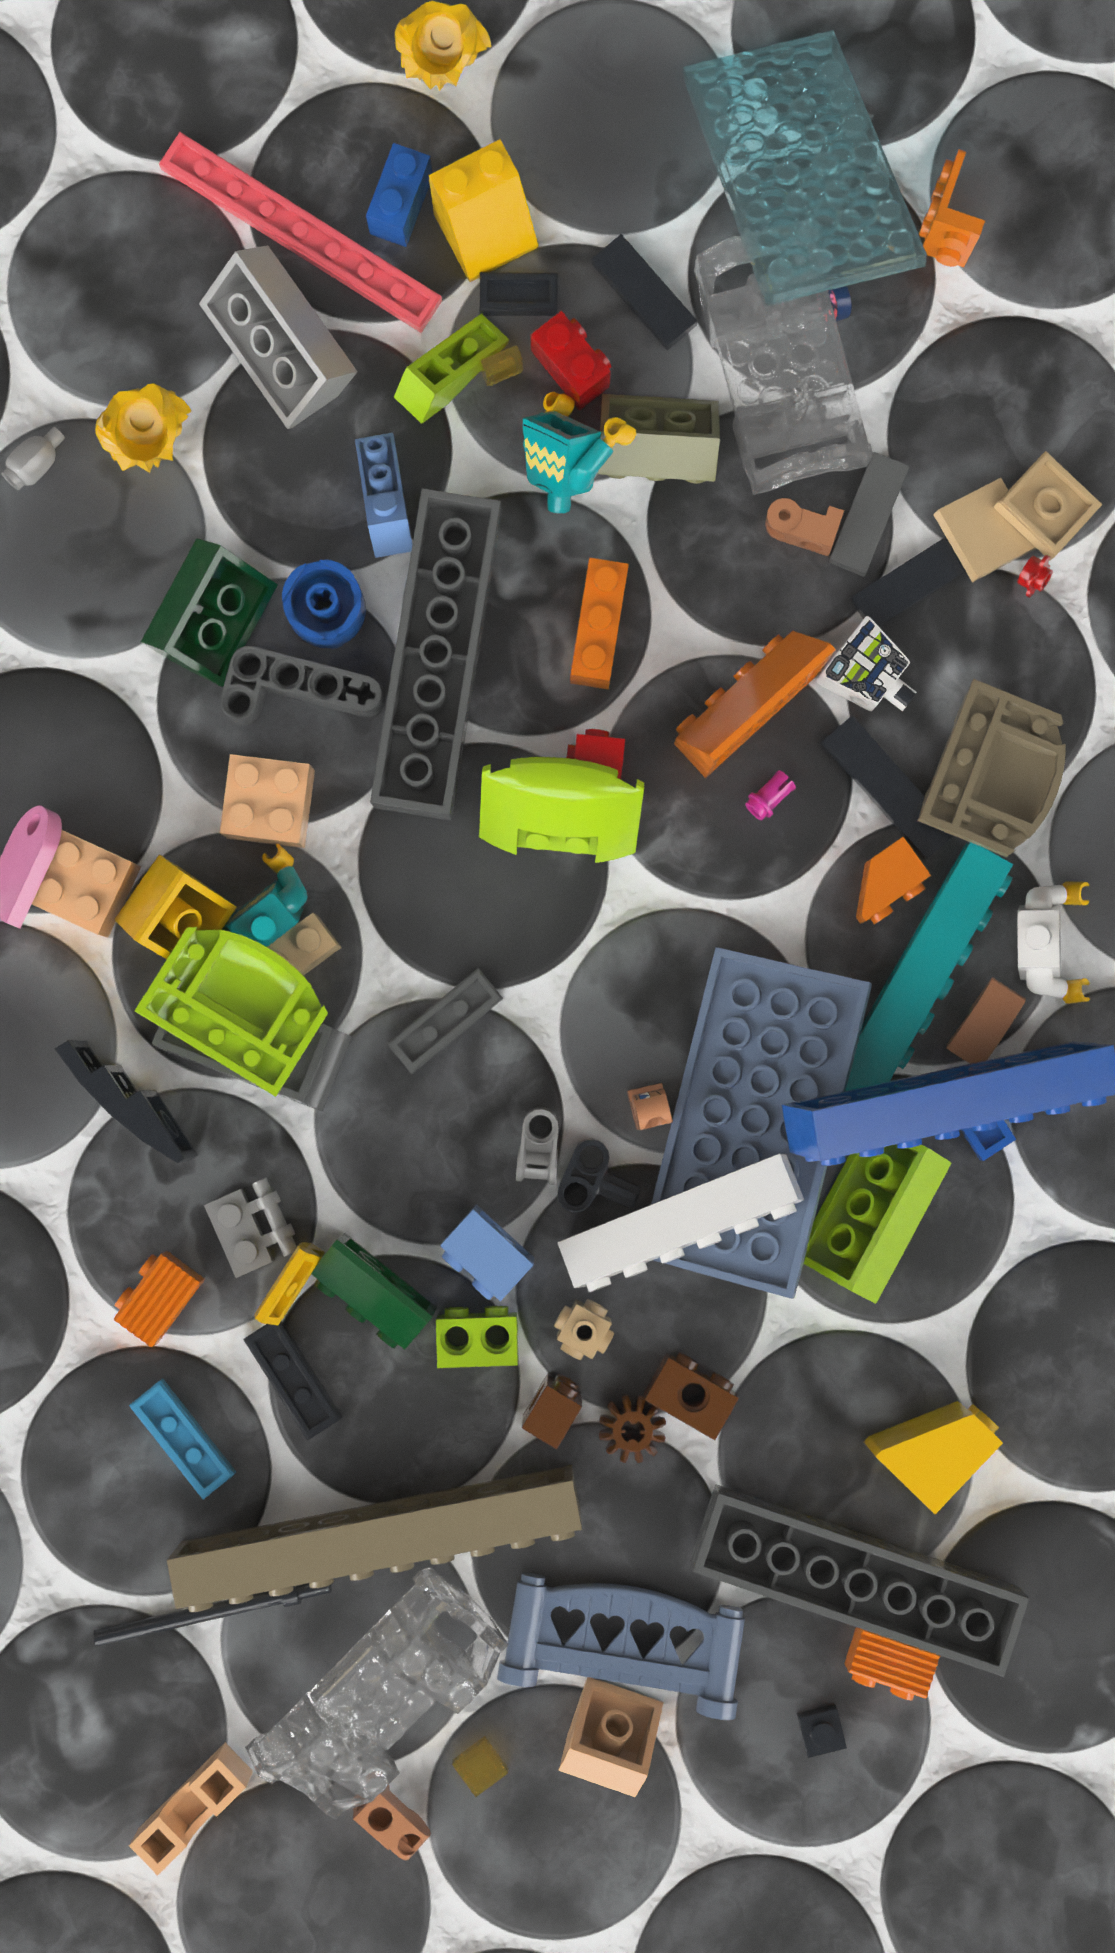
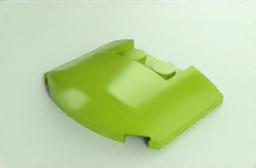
M527 757L511 759L510 768L491 773V764L483 766L479 837L489 844L517 855V847L535 850L596 855L595 863L623 858L636 852L644 782L637 779L634 788L623 780L618 779V770L569 758Z
M187 927L138 1004L135 1012L276 1097L327 1016L328 1012L325 1006L321 1007L311 984L288 961L271 949L245 936L220 929L196 930L197 927Z

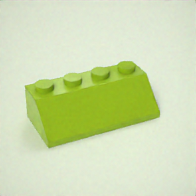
M897 1144L884 1147L883 1154L871 1157H860L859 1153L850 1154L813 1222L803 1264L876 1304L952 1163L923 1145L912 1148H897Z

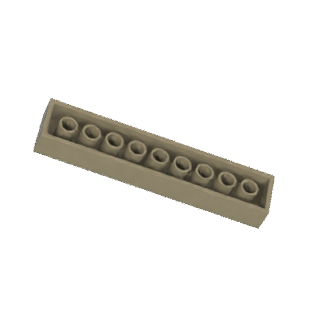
M572 1465L181 1541L167 1559L175 1609L188 1607L189 1612H199L213 1607V1602L228 1599L229 1604H239L252 1600L254 1598L253 1594L269 1591L270 1596H280L294 1590L293 1586L309 1583L310 1588H321L333 1584V1578L349 1575L350 1580H362L373 1576L374 1570L389 1567L390 1572H403L414 1568L415 1562L430 1560L432 1565L444 1564L454 1560V1555L470 1552L472 1557L491 1554L495 1551L494 1547L510 1544L512 1549H520L535 1544V1539L548 1536H551L552 1541L566 1540L574 1537L575 1531L582 1530L581 1509Z

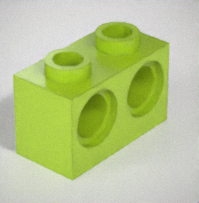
M508 1306L485 1307V1313L469 1314L468 1307L445 1308V1315H438L436 1318L437 1368L518 1366L517 1312H509ZM500 1325L508 1331L509 1338L504 1344L494 1345L488 1341L486 1331L491 1326ZM458 1326L465 1329L469 1336L468 1342L463 1346L450 1344L446 1337V1332L450 1328Z

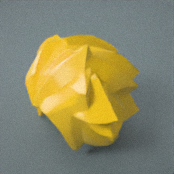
M435 1L426 2L407 17L401 19L395 29V46L401 53V66L405 68L406 78H418L419 81L423 79L430 90L437 85L440 91L447 82L457 87L464 67L473 64L479 52L487 50L486 47H491L488 32L482 23L477 20L467 5L461 3L451 6L447 3Z
M147 384L142 389L137 388L116 393L106 410L97 418L95 433L102 448L110 452L114 461L117 460L122 471L137 465L150 473L153 464L158 468L161 460L173 461L175 438L182 432L181 423L189 417L186 414L192 411L183 399L176 396L174 391H168L156 384Z

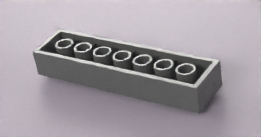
M422 488L370 803L375 809L452 821L501 523V501Z
M717 1484L714 1486L690 1559L693 1572L1002 1677L1005 1676L1029 1601V1597L1019 1586Z

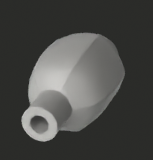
M53 427L44 437H29L7 457L6 469L1 473L2 476L17 490H20L23 486L36 484L53 465L56 457L55 448L65 439L64 435L57 428Z

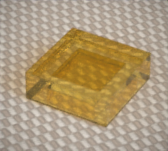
M517 345L480 360L482 375L487 386L494 385L523 371L522 356Z
M485 1736L452 1761L453 1767L475 1797L508 1774L509 1770Z

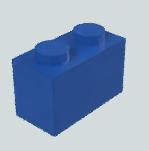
M396 143L392 144L366 214L370 235L407 247L430 186L428 175L433 172L429 155Z

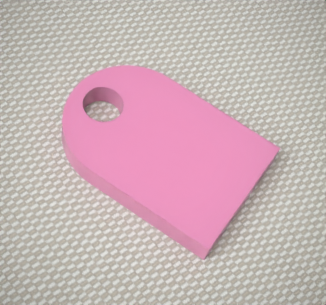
M35 806L23 815L15 826L0 857V920L17 928H21L55 855L61 837L62 823L60 816L43 806Z

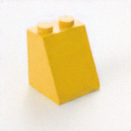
M501 139L428 175L434 216L469 282L480 278V272H491L538 248L519 173Z
M159 854L114 920L136 942L167 959L187 927H197L196 930H222L237 907Z
M958 1401L873 1434L864 1441L874 1456L934 1514L951 1499L1003 1444L994 1434L999 1427L974 1404L967 1409Z

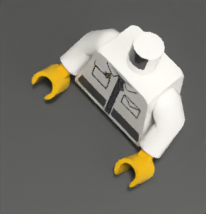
M1066 881L1062 885L1033 888L1026 895V904L1020 905L1018 908V970L1020 980H1026L1027 988L1035 994L1062 998L1067 1004L1090 1000L1089 997H1085L1082 993V986L1090 985L1088 979H1061V904L1087 905L1089 900L1081 898V891L1084 886H1089L1088 882Z

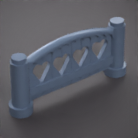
M522 1573L521 1580L517 1581L505 1660L499 1662L497 1680L513 1686L534 1687L537 1685L539 1669L698 1695L697 1713L720 1720H733L736 1718L738 1700L733 1697L745 1618L742 1617L743 1609L730 1605H720L719 1612L711 1614L681 1599L645 1588L606 1583L547 1587L544 1584L545 1576L535 1573ZM558 1606L564 1607L568 1612L573 1609H579L585 1615L584 1622L564 1644H562L551 1618V1611ZM596 1613H602L608 1619L612 1616H620L624 1620L623 1629L604 1651H602L590 1624L591 1617ZM638 1619L645 1621L647 1625L658 1622L664 1627L663 1635L644 1657L641 1656L630 1631L631 1623ZM676 1626L684 1627L687 1632L691 1629H699L704 1635L703 1641L683 1664H681L670 1638V1631Z

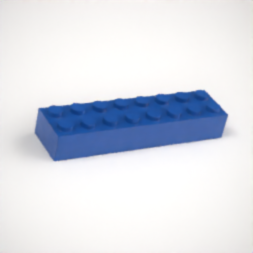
M1072 1041L783 1104L782 1110L789 1151L792 1154L805 1157V1161H820L822 1166H831L846 1162L845 1156L859 1153L860 1157L877 1156L883 1154L884 1147L897 1144V1148H912L922 1145L921 1138L935 1136L936 1140L952 1139L960 1136L959 1130L972 1127V1131H986L997 1128L996 1121L1009 1119L1010 1123L1026 1122L1034 1119L1033 1113L1045 1111L1048 1115L1066 1113L1071 1111L1070 1105L1080 1102L1082 1106L1107 1103V1096L1115 1095L1114 1045Z

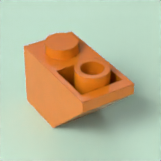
M904 837L865 863L856 919L860 924L869 919L873 924L878 923L893 912L890 904L902 896L907 902L926 889L922 882L930 877L931 874Z

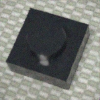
M835 1704L796 1713L808 1758L847 1749L838 1709Z

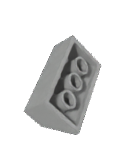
M268 245L235 251L199 303L287 429L293 428L338 397L358 372Z

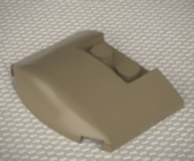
M973 679L955 717V723L930 788L926 792L918 821L1008 857L1016 851L1014 850L1036 832L1046 818L1057 796L1062 781L1066 756V744H1062L1058 726L1063 725L1061 714Z

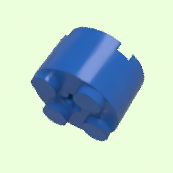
M328 559L309 564L305 563L297 567L284 584L282 602L285 616L295 633L306 643L320 648L337 649L354 638L361 629L366 615V602L356 578L342 564ZM330 599L331 607H324L320 611L317 606L318 601L320 600L325 603Z

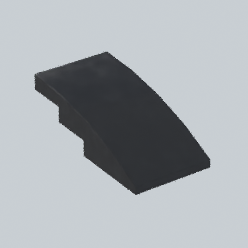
M67 1040L55 1048V1051L87 1092L108 1114L141 1141L176 1163L189 1161L198 1156L156 1090L137 1091L122 1066H102L87 1041Z

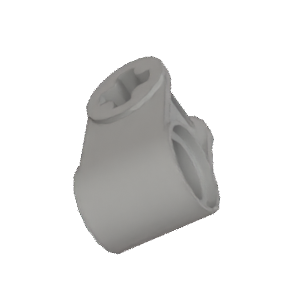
M535 1107L524 1118L521 1146L518 1148L516 1181L518 1182L528 1178L548 1180L550 1185H555L559 1125L557 1116L549 1108ZM537 1115L548 1117L552 1122V1129L549 1134L537 1136L532 1133L529 1128L531 1119ZM528 1164L545 1165L546 1167H543V1166H532V1165H528Z

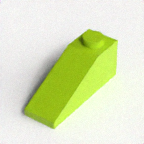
M481 313L407 366L394 398L420 423H424L447 406L508 344L509 339Z

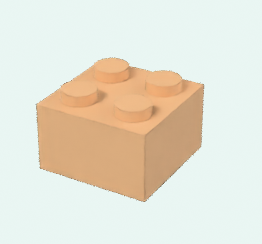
M230 754L220 834L227 839L305 848L315 770L310 764Z
M61 830L57 850L32 905L97 935L108 938L116 922L114 919L122 909L141 866Z

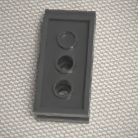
M321 1024L278 1095L323 1111L352 1037L330 1026ZM160 1026L158 1027L151 1044L155 1048L259 1087Z

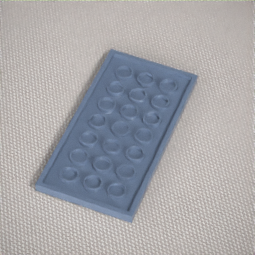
M718 947L715 948L651 1205L779 1153L787 1155L804 1201L794 1204L797 1211L774 1220L771 1213L758 1218L759 1226L749 1231L736 1234L733 1228L720 1233L722 1241L708 1247L699 1249L697 1243L682 1248L684 1256L665 1264L783 1297L795 1298L827 1166H822L820 1161H805V1157L790 1153L782 1105L846 1091L872 987L870 982ZM659 1257L654 1259V1261L661 1262V1259Z

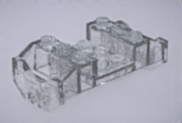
M786 223L776 226L773 235H770L769 228L762 231V236L755 234L751 237V233L745 234L744 243H742L740 236L730 237L696 256L694 272L698 284L702 312L712 350L718 349L735 414L732 426L741 461L749 479L753 495L772 491L792 481L831 471H851L867 467L873 456L871 444L867 440L818 256L813 226ZM774 256L790 257L799 270V273L788 275L786 266H782L779 269L778 276L761 281L756 280L755 273L750 274L746 286L713 294L716 276L738 265L750 262L756 264L760 263L762 259ZM847 436V443L837 445V443L832 444L829 448L826 446L821 447L813 453L808 451L802 452L801 455L796 453L763 469H760L755 463L756 458Z
M431 1567L421 1569L413 1577L416 1584L268 1733L254 1738L245 1747L258 1777L271 1784L278 1780L287 1783L305 1793L325 1814L337 1820L344 1811L372 1802L400 1774L388 1749L436 1701L459 1714L488 1684L500 1654L509 1644L493 1619L463 1589L456 1587L453 1583L448 1584L446 1579L442 1575L439 1576ZM447 1611L451 1618L456 1621L458 1619L471 1627L479 1637L464 1651L443 1637L438 1631L434 1621L441 1613ZM326 1777L335 1781V1783L332 1785Z

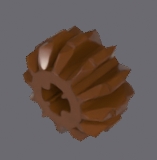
M623 1394L622 1403L624 1407L619 1408L613 1401L607 1404L614 1417L606 1414L600 1415L599 1422L609 1428L601 1430L599 1438L600 1440H611L606 1447L608 1454H613L621 1448L620 1462L626 1463L629 1453L634 1452L636 1462L642 1463L643 1455L641 1450L646 1449L652 1456L657 1454V1449L651 1440L659 1443L665 1441V1434L655 1429L665 1426L666 1420L660 1416L653 1417L659 1410L653 1404L643 1409L645 1405L644 1395L639 1394L635 1405H630L628 1394ZM627 1421L633 1425L638 1421L642 1423L639 1424L640 1434L637 1436L632 1432L627 1435L623 1434L626 1432L624 1423Z

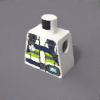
M869 616L863 619L816 680L819 685L871 712L883 697L903 711L917 693L899 679L900 675L910 664L909 659Z

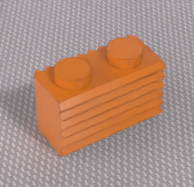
M168 1251L161 1253L159 1257L152 1254L138 1272L143 1276L141 1282L135 1290L129 1286L114 1305L119 1309L113 1318L114 1321L150 1347L160 1342L205 1280V1278Z
M856 1627L844 1664L848 1672L853 1674L852 1680L872 1688L878 1682L891 1687L890 1692L895 1696L912 1701L914 1695L925 1699L928 1697V1691L931 1687L940 1655Z

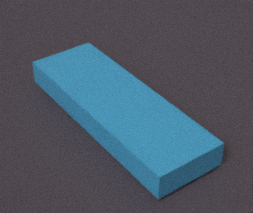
M163 1378L129 1405L202 1499H205L236 1473V1470Z

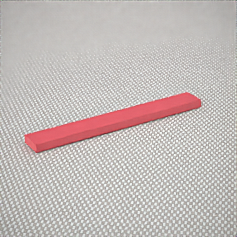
M179 132L159 163L161 170L420 333L423 332L441 304L442 296L183 133Z

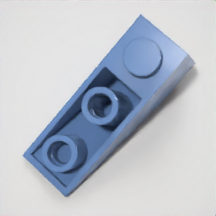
M387 433L355 439L367 524L375 558L411 552L413 542L394 434Z

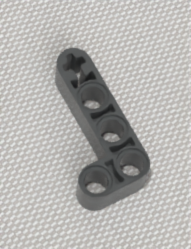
M244 646L239 648L231 658L220 703L223 712L233 723L240 726H248L258 720L266 693L366 718L376 716L382 711L385 697L379 683L369 676L254 646ZM250 659L260 660L261 667L255 675H243L242 667L246 661ZM296 669L299 671V678L296 683L290 686L280 684V676L285 670ZM327 678L336 680L338 682L337 689L333 694L328 696L318 694L320 682ZM347 683H349L348 686L352 693L364 695L366 689H370L374 700L367 699L365 705H361L356 695L347 693ZM242 696L250 698V707L245 713H233L232 704L237 698Z

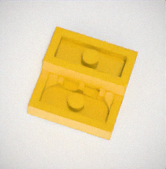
M301 1242L255 1312V1319L264 1324L278 1326L325 1252L313 1243Z

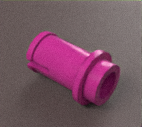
M778 770L756 794L751 792L748 795L749 800L745 803L747 809L759 820H763L765 817L770 818L773 815L772 810L791 791L793 792L796 789L794 782L791 780L787 783L786 780L789 777L784 772Z

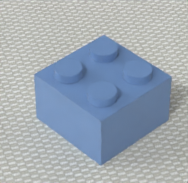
M477 1204L440 1245L445 1250L442 1258L458 1272L463 1268L474 1277L472 1285L488 1300L495 1296L501 1302L534 1265V1257Z

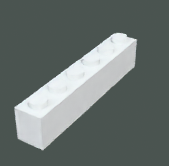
M779 1153L557 1243L574 1288L587 1286L588 1291L593 1292L611 1285L609 1278L623 1272L625 1278L648 1270L646 1263L659 1257L662 1264L685 1255L682 1248L697 1243L699 1249L718 1243L722 1241L720 1233L734 1228L736 1234L754 1229L759 1226L757 1219L772 1213L774 1220L797 1211L794 1204L804 1201L787 1155Z

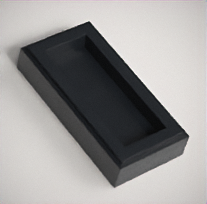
M480 272V314L482 313L484 316H555L557 314L558 273Z

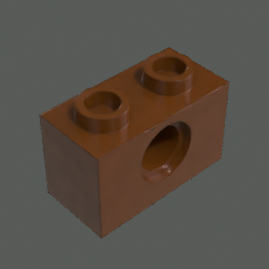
M678 1352L676 1357L666 1353L643 1393L644 1399L715 1441L739 1399L736 1392L731 1390L734 1383L713 1372L711 1377L697 1370L699 1363L681 1352ZM690 1383L700 1384L703 1387L702 1397L695 1402L684 1400L682 1398V1390L686 1385Z
M558 1373L556 1378L547 1374L523 1413L522 1429L557 1449L582 1408V1397L577 1390L579 1386L562 1374Z

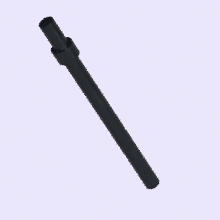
M308 1583L293 1586L294 1590L280 1596H270L269 1591L253 1594L254 1598L244 1603L229 1604V1600L215 1602L213 1607L199 1612H189L188 1609L97 1629L93 1632L94 1642L96 1646H101L283 1604L284 1607L299 1605L302 1599L331 1593L332 1588L331 1585L321 1588H310Z

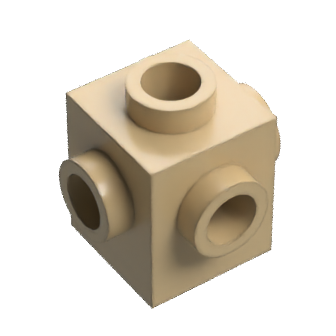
M576 1299L571 1308L565 1305L554 1324V1327L559 1329L557 1340L563 1343L560 1349L578 1360H581L584 1355L593 1359L597 1351L603 1354L614 1336V1332L609 1330L612 1322L611 1318L606 1316L608 1310L590 1299H587L585 1304ZM579 1326H590L592 1329L591 1336L587 1339L578 1337L576 1331Z

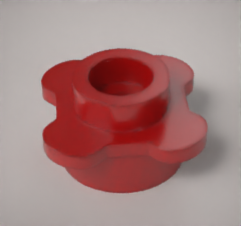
M1045 555L1042 560L1032 556L1023 567L1017 583L1027 589V597L1030 598L1036 589L1041 592L1050 581L1053 570L1050 569L1049 565L1050 556Z

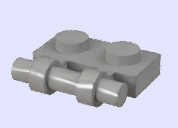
M267 1178L252 1184L258 1197L254 1201H248L242 1188L204 1205L236 1278L275 1261L268 1247L278 1242L284 1257L294 1253L297 1248L292 1237L295 1235V1231L291 1223H286L278 1205V1202H281L277 1190L272 1191ZM260 1210H264L272 1232L263 1235L254 1213Z

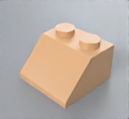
M587 1677L568 1731L559 1771L636 1797L649 1773L664 1702L595 1678Z

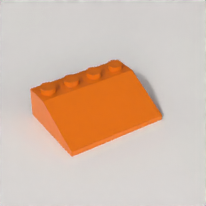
M792 631L785 638L778 634L762 649L766 654L765 657L756 665L751 660L747 662L733 676L737 682L729 690L725 691L722 687L719 688L704 703L708 707L704 713L698 718L691 714L676 728L680 735L676 737L674 745L707 778L819 675L836 649L828 642Z

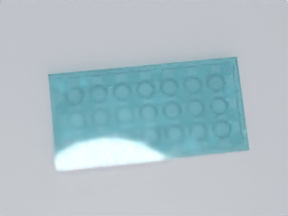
M834 30L683 67L687 90L766 306L926 266V251Z

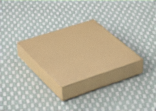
M1045 451L993 508L1044 556H1050L1049 561H1051L1102 506V503Z
M1002 478L938 509L933 514L972 582L1036 549L1033 544L993 508L1008 491Z

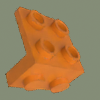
M958 149L954 161L946 159L933 190L931 204L918 236L925 238L920 253L932 256L939 263L950 267L957 265L965 267L985 223V220L947 208L966 151Z

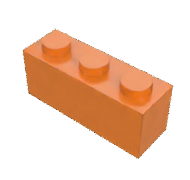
M589 557L570 684L609 690L629 566L627 563Z

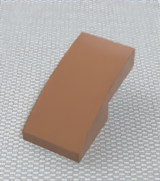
M992 977L970 1007L969 1014L947 1043L946 1049L970 1064L988 1060L1018 1015L1026 998Z

